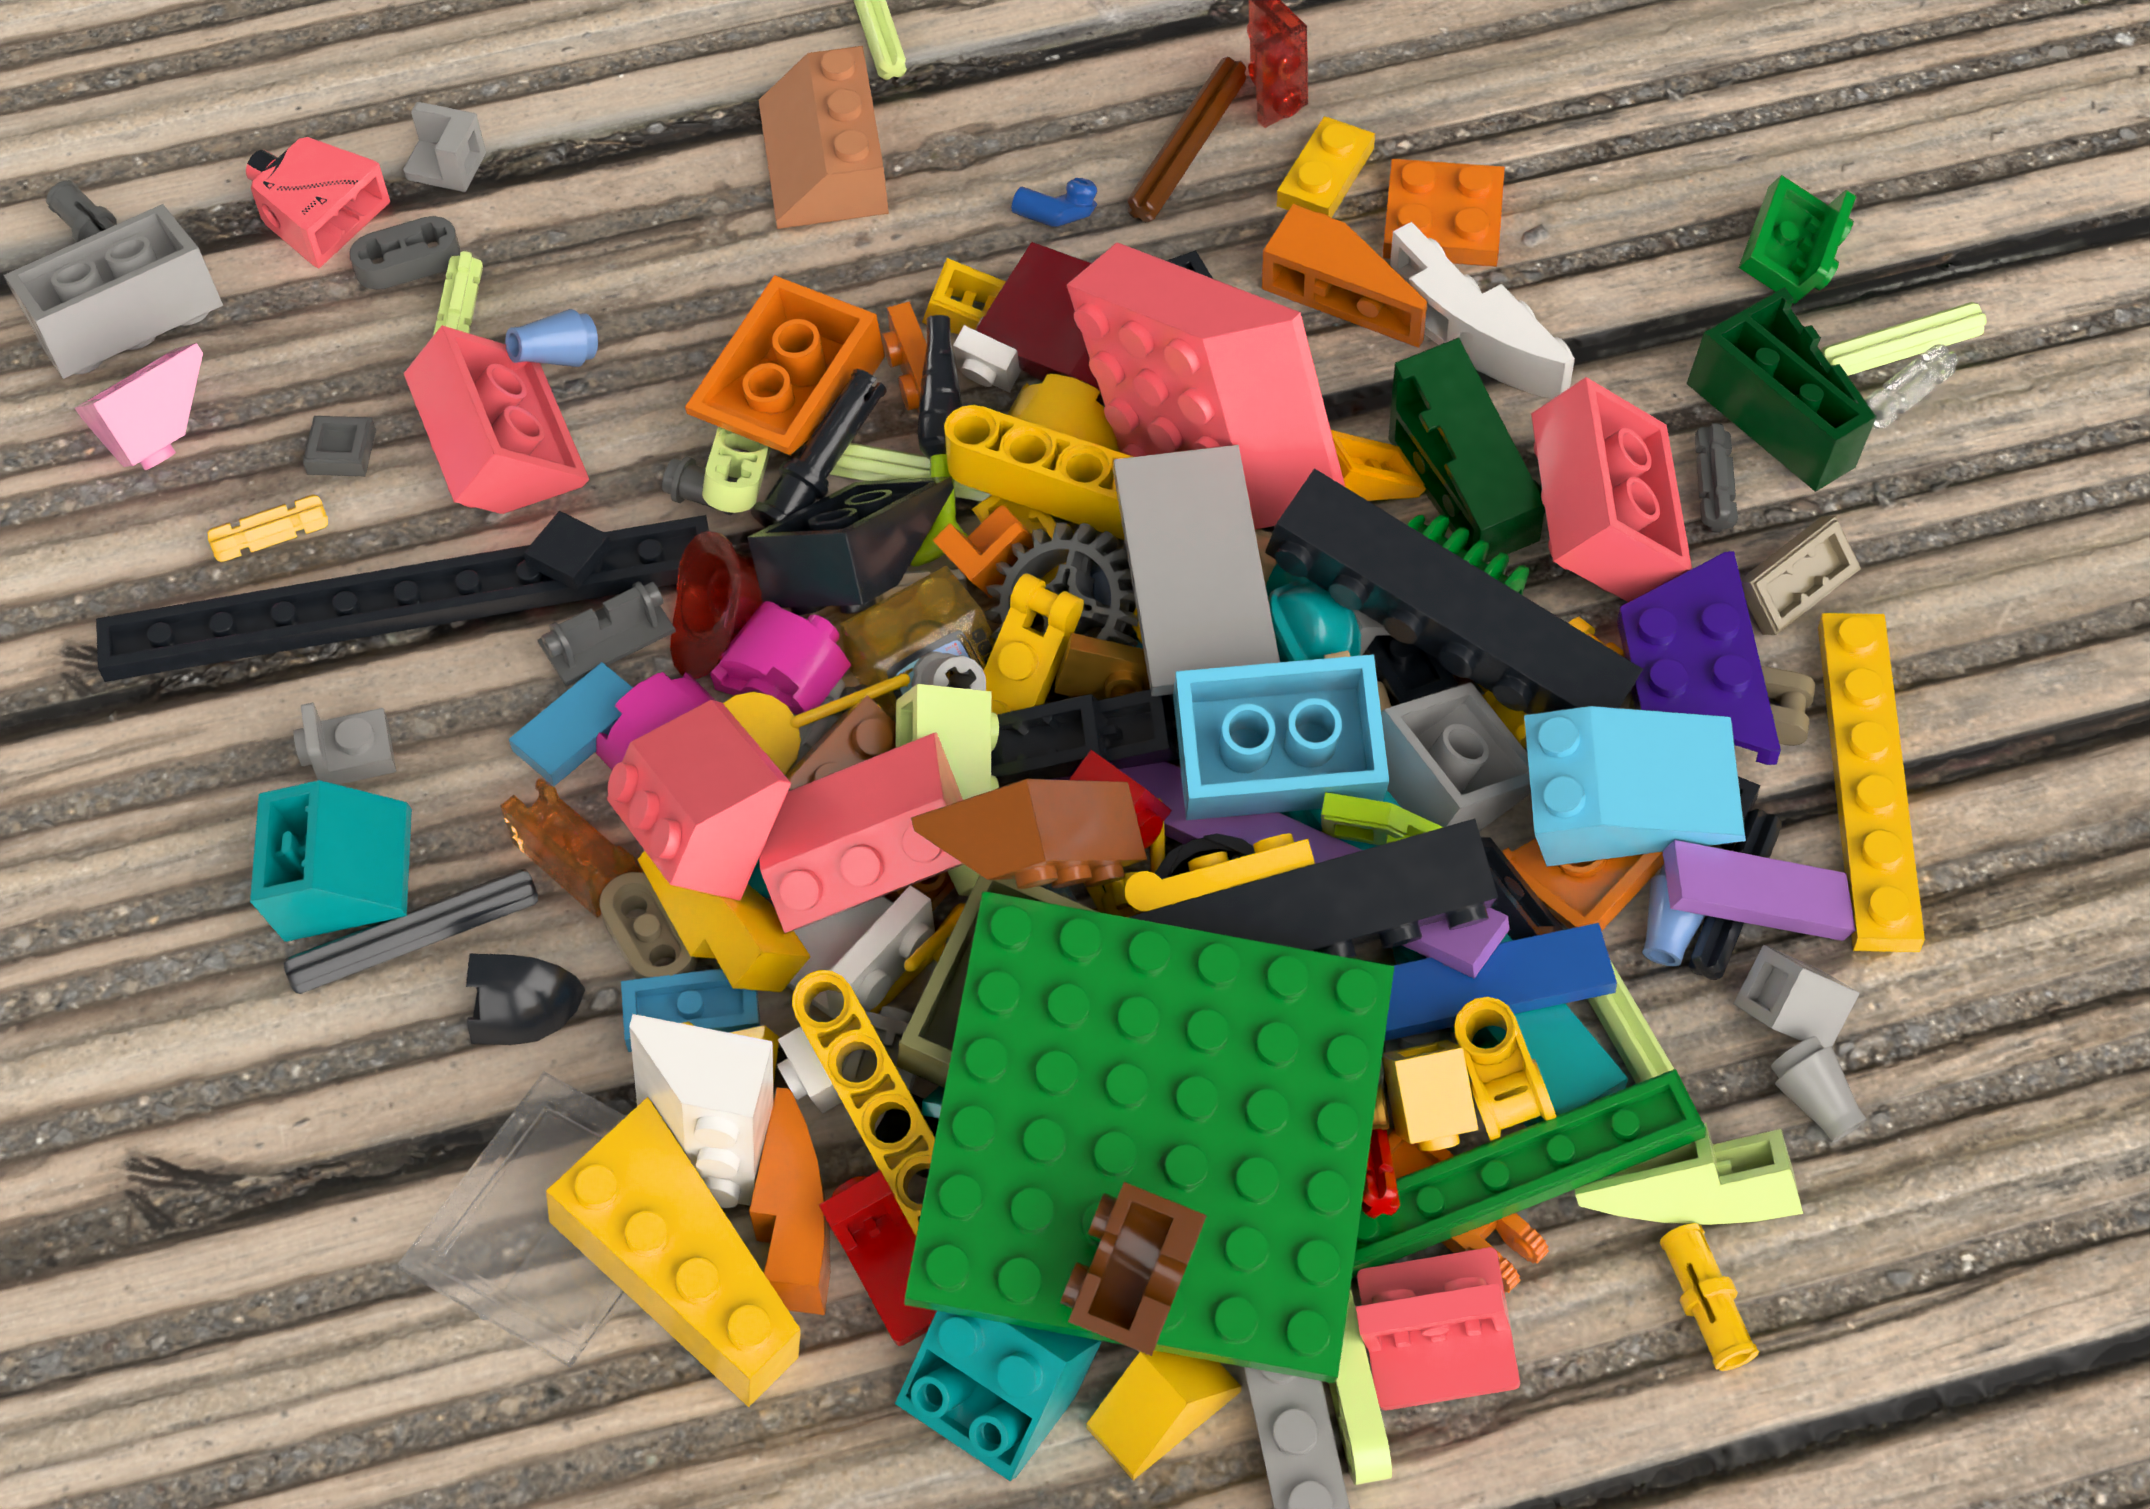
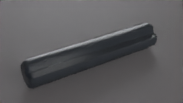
M1761 809L1750 811L1744 823L1746 841L1737 842L1733 851L1770 858L1782 826L1780 818L1775 814H1767ZM1707 916L1689 962L1691 971L1696 975H1703L1710 980L1722 978L1744 922Z

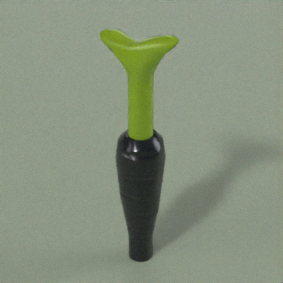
M933 315L927 318V346L921 379L917 434L919 448L930 460L931 478L951 476L947 466L944 424L952 411L962 407L959 378L951 345L950 318L945 315ZM953 478L954 489L912 560L911 566L919 567L945 555L933 539L949 523L968 537L956 521L955 480Z

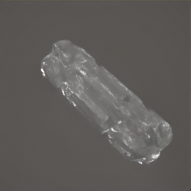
M1935 344L1920 355L1922 359L1912 361L1884 383L1885 389L1879 388L1866 397L1865 401L1877 416L1873 427L1875 429L1886 428L1898 418L1897 413H1905L1936 388L1934 384H1941L1952 376L1956 370L1955 365L1959 361L1956 353L1949 351L1944 344Z

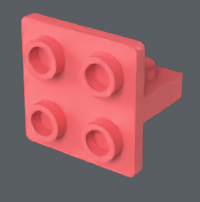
M1494 1248L1470 1250L1364 1268L1358 1271L1357 1279L1362 1305L1356 1306L1359 1332L1369 1352L1373 1382L1381 1410L1400 1409L1519 1388L1520 1377L1499 1257Z

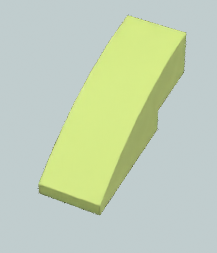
M1704 1123L1706 1127L1705 1138L1575 1189V1196L1578 1205L1581 1207L1620 1217L1661 1223L1714 1225L1758 1222L1803 1214L1794 1172L1781 1129L1712 1144L1707 1124Z

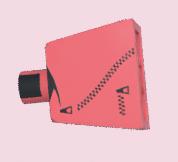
M309 137L298 139L279 157L266 150H258L250 157L246 166V175L252 181L250 188L262 221L318 269L390 203L379 163Z

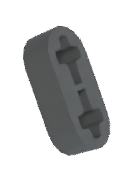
M429 216L366 234L353 243L349 252L350 261L359 283L366 288L379 290L447 270L449 259L452 256H460V245L455 227L450 221L443 217ZM431 242L438 243L437 246L428 248L427 244ZM383 258V262L373 264L372 260Z

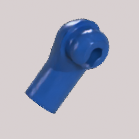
M1075 178L1067 183L1066 194L1052 197L1022 186L1018 188L1014 195L1011 207L1012 212L1051 227L1062 226L1091 215L1097 206L1096 201H1094L1097 187L1088 179Z

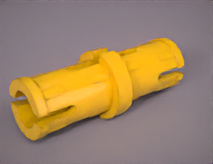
M1698 1223L1682 1225L1666 1233L1659 1242L1662 1249L1665 1250L1684 1292L1679 1301L1685 1314L1695 1317L1712 1355L1715 1368L1719 1369V1371H1727L1740 1367L1753 1360L1759 1351L1757 1346L1753 1344L1735 1305L1734 1299L1738 1294L1736 1287L1730 1277L1722 1276L1706 1241L1702 1226H1699Z

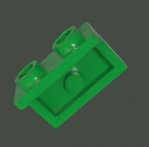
M1783 175L1779 176L1768 186L1738 268L1775 292L1785 287L1793 297L1794 304L1813 288L1818 291L1822 290L1831 281L1838 269L1839 261L1835 259L1838 247L1843 243L1853 227L1854 221L1849 216L1856 195L1845 190L1827 205Z

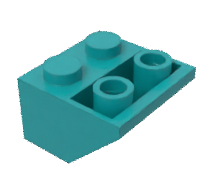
M321 780L259 793L250 902L284 942L407 916L411 807L407 802Z
M937 1311L895 1404L1007 1480L1012 1481L1019 1475L1075 1399L1102 1341Z

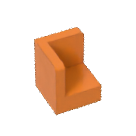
M999 506L968 537L949 523L933 539L935 544L959 570L990 598L992 596L988 594L986 587L993 584L1003 586L1006 576L998 572L996 563L1003 561L1013 566L1018 560L1013 554L1012 544L1020 542L1030 550L1034 548L1032 534L1005 506Z

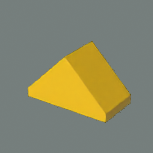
M1155 1350L1152 1356L1140 1351L1088 1420L1086 1427L1134 1481L1241 1392L1242 1386L1219 1362Z

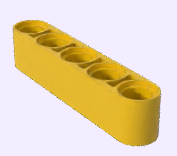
M962 406L952 411L946 418L944 432L949 474L955 481L1079 525L1082 523L1089 524L1096 531L1102 533L1108 531L1117 538L1125 540L1113 474V460L1133 456L984 406Z
M818 970L809 973L798 982L793 991L792 1007L795 1017L879 1170H881L895 1195V1199L914 1234L917 1236L923 1204H917L910 1200L908 1184L912 1176L918 1171L930 1168L935 1136L850 984L843 976L833 971ZM829 990L843 994L844 1007L840 1015L834 1020L817 1022L811 1019L809 1014L810 1004L819 993ZM860 1049L875 1053L877 1056V1068L870 1078L859 1083L850 1082L843 1078L842 1064L850 1053ZM891 1109H901L909 1113L911 1118L910 1129L902 1140L895 1143H884L876 1138L875 1123L881 1114Z

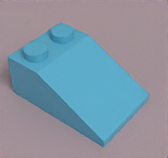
M1594 706L1524 715L1534 834L1547 867L1663 852L1674 840L1704 846L1746 841L1730 717Z

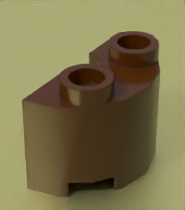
M1126 1182L1123 1183L1118 1198L1104 1193L1088 1232L1089 1235L1101 1239L1092 1264L1088 1267L1076 1262L1060 1304L1073 1309L1068 1322L1152 1356L1207 1215Z

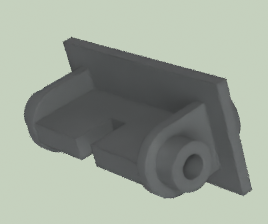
M638 581L632 585V589L603 602L604 607L595 612L591 608L560 624L557 622L550 624V632L537 639L540 647L565 686L583 678L601 662L608 666L676 632L675 627L660 606L664 602L654 582L643 586Z

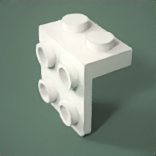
M910 885L894 903H891L884 897H880L809 926L794 930L811 957L787 986L794 991L798 982L807 974L818 970L833 971L843 976L850 984L864 1010L870 1011L884 999L891 986L906 971L904 962L935 933L931 899ZM827 990L819 993L811 1003L835 1019L840 1015L844 1007L843 994L837 991Z

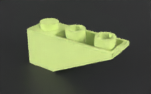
M917 684L896 700V748L932 733H937L963 800L999 788L996 776L991 775V751L994 750L999 735L998 716L996 713L991 712L992 691ZM966 865L948 870L958 894L969 896L979 874Z

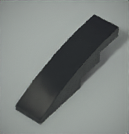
M1148 689L1104 700H1098L1092 694L998 714L999 735L994 750L991 751V775L996 776L998 783L1019 782L1025 779L1044 780L1069 777L1073 775L1091 750L1118 769L1179 761L1173 694L1151 696V690Z

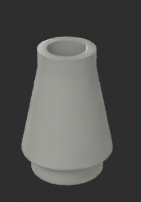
M1812 1036L1795 1045L1771 1064L1772 1070L1779 1078L1775 1085L1821 1127L1832 1142L1844 1138L1866 1122L1867 1119L1856 1103L1832 1046L1824 1048L1816 1036Z

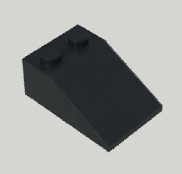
M952 477L854 482L747 537L763 602H773L781 608L790 607L791 612L796 615L814 613L823 610L827 606H839L840 612L844 614L862 612L877 605L876 597L899 585L954 489Z

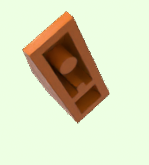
M1293 204L1263 250L1262 290L1419 348L1424 340L1427 301L1346 223L1333 219L1324 213L1314 212Z

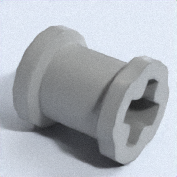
M932 651L923 655L915 664L911 686L913 688L917 684L947 687L949 684L953 688L985 691L986 677L982 667L971 658ZM948 670L954 671V674L948 679L945 673Z

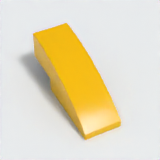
M645 851L637 859L691 957L717 959L732 988L782 992L810 959V954L794 930L784 933L775 908L749 884H747L741 900H734L670 885Z

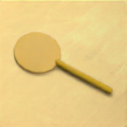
M900 674L796 716L792 714L787 705L772 695L757 692L735 695L723 704L781 772L786 775L798 757L801 743L800 727L851 708L867 695L874 699L907 686L911 679L908 674Z

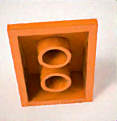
M774 275L686 404V413L791 455L810 439L851 378L852 372L855 369H861L873 375L883 361L885 353L877 315Z

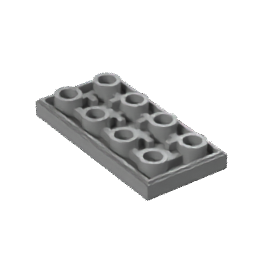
M1239 445L1114 459L1113 474L1151 696L1173 694L1176 671L1280 663Z

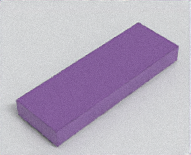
M1678 840L1672 841L1663 850L1670 909L1844 941L1856 931L1846 873Z

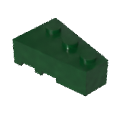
M1784 287L1705 331L1686 384L1816 492L1856 468L1877 416L1841 365H1830L1818 348L1821 337L1812 325L1804 327L1791 309L1794 299Z
M1458 337L1395 362L1388 440L1392 445L1400 447L1425 484L1426 490L1424 492L1438 513L1449 518L1448 527L1451 532H1455L1460 527L1469 530V538L1465 546L1467 551L1479 540L1488 542L1489 550L1485 558L1486 563L1490 562L1499 553L1510 554L1539 542L1543 518L1546 513L1541 500L1542 488L1532 479L1460 338Z

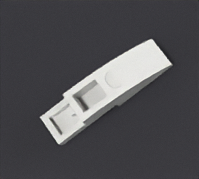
M1412 222L1393 231L1390 266L1427 301L1424 333L1427 337L1438 345L1459 337L1476 370L1525 392L1554 399L1570 388L1575 358L1567 344L1558 337L1554 338L1536 319L1532 309L1524 301L1517 300L1502 284L1482 294L1476 281L1468 274L1463 275L1446 257L1440 244L1432 238L1428 239Z

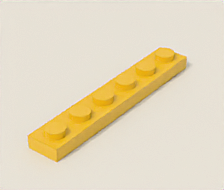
M1822 613L1818 625L1844 873L1847 876L1856 931L1851 934L1853 951L1920 952L1925 936L1885 614Z

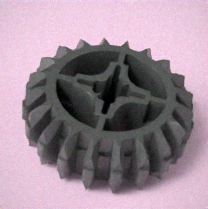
M1056 523L1052 539L1042 529L1033 530L1032 541L1034 548L1031 550L1020 542L1012 544L1013 554L1018 558L1013 566L1003 561L996 563L998 572L1006 576L1003 586L993 584L986 587L989 595L1000 600V605L991 607L984 612L987 620L1002 624L989 636L993 644H995L1010 609V597L1019 578L1023 574L1028 573L1042 579L1050 570L1059 566L1056 577L1046 585L1045 589L1058 595L1063 591H1067L1082 598L1084 606L1091 610L1082 611L1074 633L1084 635L1092 628L1104 627L1096 637L1097 639L1134 647L1138 645L1136 639L1131 637L1134 631L1133 626L1137 627L1139 620L1138 615L1133 614L1136 603L1126 546L1117 548L1118 538L1110 532L1105 531L1097 537L1094 527L1082 523L1074 534L1072 528L1066 523ZM1093 562L1101 567L1108 579L1111 590V606L1104 605L1095 600L1093 594L1095 579L1090 576ZM1043 616V619H1044V631H1043V634H1045V632H1046L1047 627H1048L1049 624H1048V618L1045 617V616ZM1056 676L1050 688L1052 691H1055Z

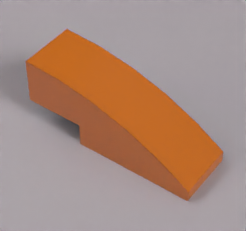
M777 1087L749 1213L756 1240L770 1243L764 1274L788 1311L825 1315L831 1266L830 1226L819 1207L820 1203L826 1201L822 1178L806 1121L793 1093L788 1088Z

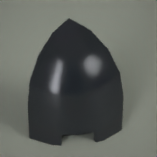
M469 953L466 987H476L477 989L473 1017H468L467 1019L471 1044L516 1045L537 1042L560 1030L577 1012L585 992L584 986L577 976L559 965L537 958L508 954Z

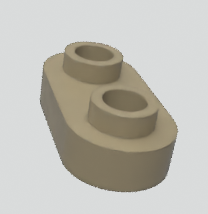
M625 873L611 880L601 893L600 910L607 930L636 979L650 977L665 978L675 974L694 972L697 966V957L689 955L645 873ZM634 909L646 910L644 914L637 918L626 917ZM669 957L675 959L666 966L657 967L654 965L661 958Z

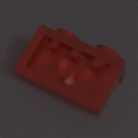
M1248 0L1249 24L1247 25V34L1250 39L1248 72L1256 86L1257 121L1264 128H1267L1283 118L1292 117L1308 104L1307 25L1280 0Z

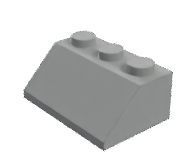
M164 204L4 275L46 355L63 379L73 374L91 372L98 368L104 360L127 349L136 350L152 343L156 336L180 325L195 324L203 320L210 311L223 306L198 246Z

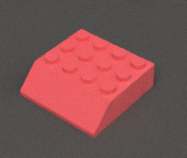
M1118 242L1067 284L1075 310L1074 320L1082 332L1090 357L1089 367L1097 379L1105 405L1104 414L1115 434L1119 452L1138 457L1239 445L1254 529L1276 525L1314 468L1345 487L1301 312Z

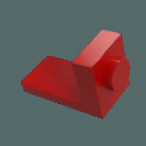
M881 1170L868 1177L858 1176L851 1178L838 1186L833 1192L832 1197L820 1203L819 1207L847 1254L894 1343L897 1346H904L928 1331L937 1312L935 1310L904 1305L916 1235L897 1203L895 1195Z

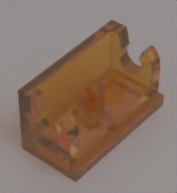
M539 778L536 781L535 788L539 791V796L531 807L527 808L515 795H512L500 805L512 843L598 918L602 914L599 903L605 886L619 875L630 872L644 873V871L635 864L632 854L622 846H614L558 796L557 790L546 779Z

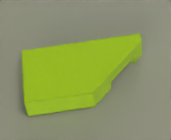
M1325 792L1321 812L1322 832L1334 838L1383 845L1443 828L1393 803Z

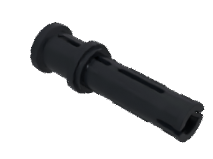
M855 369L851 374V378L798 457H791L782 462L778 468L781 475L763 503L756 502L750 510L752 516L762 526L766 528L813 504L816 500L825 498L829 487L827 477L880 398L887 392L886 387L881 382H878L875 387L872 386L877 379L876 377L861 369Z

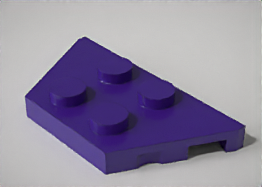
M1723 552L1621 606L1617 624L1624 657L1643 668L1631 688L1635 710L1730 717L1734 745L1758 752L1756 762L1765 765H1776L1781 749L1735 552Z

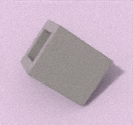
M416 102L411 114L419 141L403 169L406 179L466 192L486 154L477 114Z
M1763 945L1733 1004L1768 1027L1800 1041L1816 1036L1825 1048L1833 1046L1860 993L1814 966Z

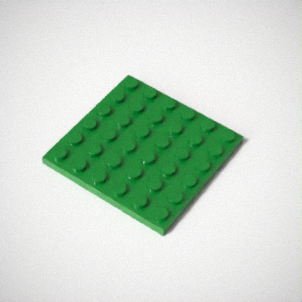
M982 891L904 1305L1121 1344L1068 1322L1073 1309L1060 1304L1076 1262L1090 1267L1101 1239L1089 1235L1088 1232L1103 1194L1106 1193L1118 1198L1122 1185L1126 1182L1207 1215L1155 1346V1351L1334 1383L1339 1375L1395 966Z

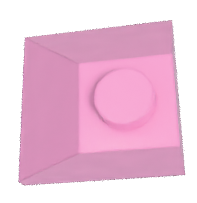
M197 343L175 348L75 407V410L123 467L134 466L140 462L143 469L148 470L175 454L176 452L171 443L185 435L203 352Z

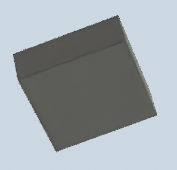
M314 416L303 459L307 475L366 477L376 433L372 417Z

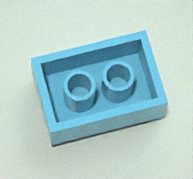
M1374 655L1176 671L1173 700L1186 820L1322 809L1325 792L1383 802L1389 784V773Z

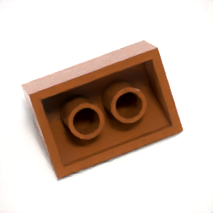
M1025 779L911 817L913 829L916 833L987 880L1015 879L1017 889H1027L1051 883L1052 888H1062L1085 882L1086 887L1101 886L1124 879L1123 867L1147 860L1128 782Z

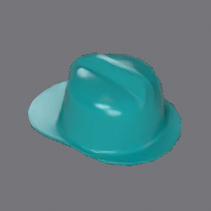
M1276 564L1266 583V592L1280 662L1324 659V655L1348 650L1350 656H1360L1361 632L1353 610L1339 605L1328 591L1305 577L1293 576Z

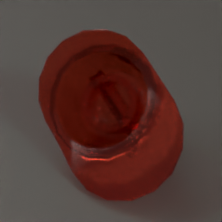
M706 531L696 535L686 547L679 564L677 600L672 623L676 632L671 634L670 652L674 667L682 676H684L685 672L689 673L694 679L708 675L723 658L722 654L728 649L730 642L763 603L762 591L758 583L753 559L735 553L732 543L721 533Z

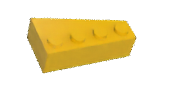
M648 1097L546 1190L549 1222L745 1405L750 1407L798 1359L800 1327Z

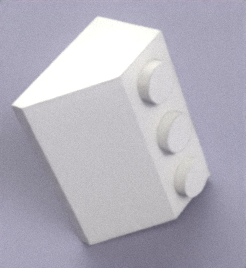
M633 1014L629 1028L637 1106L647 1097L650 1099L720 1207L731 1208L735 1207L738 1203L750 1206L774 1104L772 1041Z

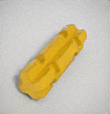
M312 494L294 500L295 507L287 509L286 505L282 504L238 519L240 523L238 526L231 527L230 522L210 528L207 531V537L214 557L218 562H226L241 557L240 550L249 548L250 552L253 553L298 538L296 535L297 531L304 529L307 535L328 526V517L321 499L318 495Z

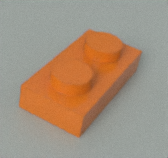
M909 301L887 307L890 332L882 333L881 339L889 366L891 368L900 366L903 373L902 376L898 377V382L906 409L908 411L917 409L919 414L921 379L927 343Z

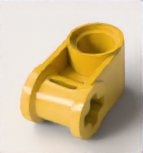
M1490 997L1476 998L1465 1004L1455 1020V1036L1458 1045L1463 1047L1466 1066L1472 1080L1469 1082L1490 1141L1500 1138L1502 1129L1542 1116L1546 1121L1557 1118L1536 1060L1530 1057L1518 1022L1510 1007L1501 1000ZM1486 1026H1497L1507 1032L1499 1045L1494 1048L1483 1049L1472 1044L1473 1037L1477 1031Z

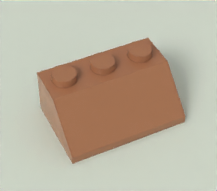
M863 46L807 53L758 100L777 229L889 214L884 166Z

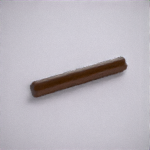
M1225 57L1219 61L1128 197V213L1131 217L1140 218L1145 223L1151 222L1156 218L1245 83V71L1247 69L1242 61H1234L1231 57Z

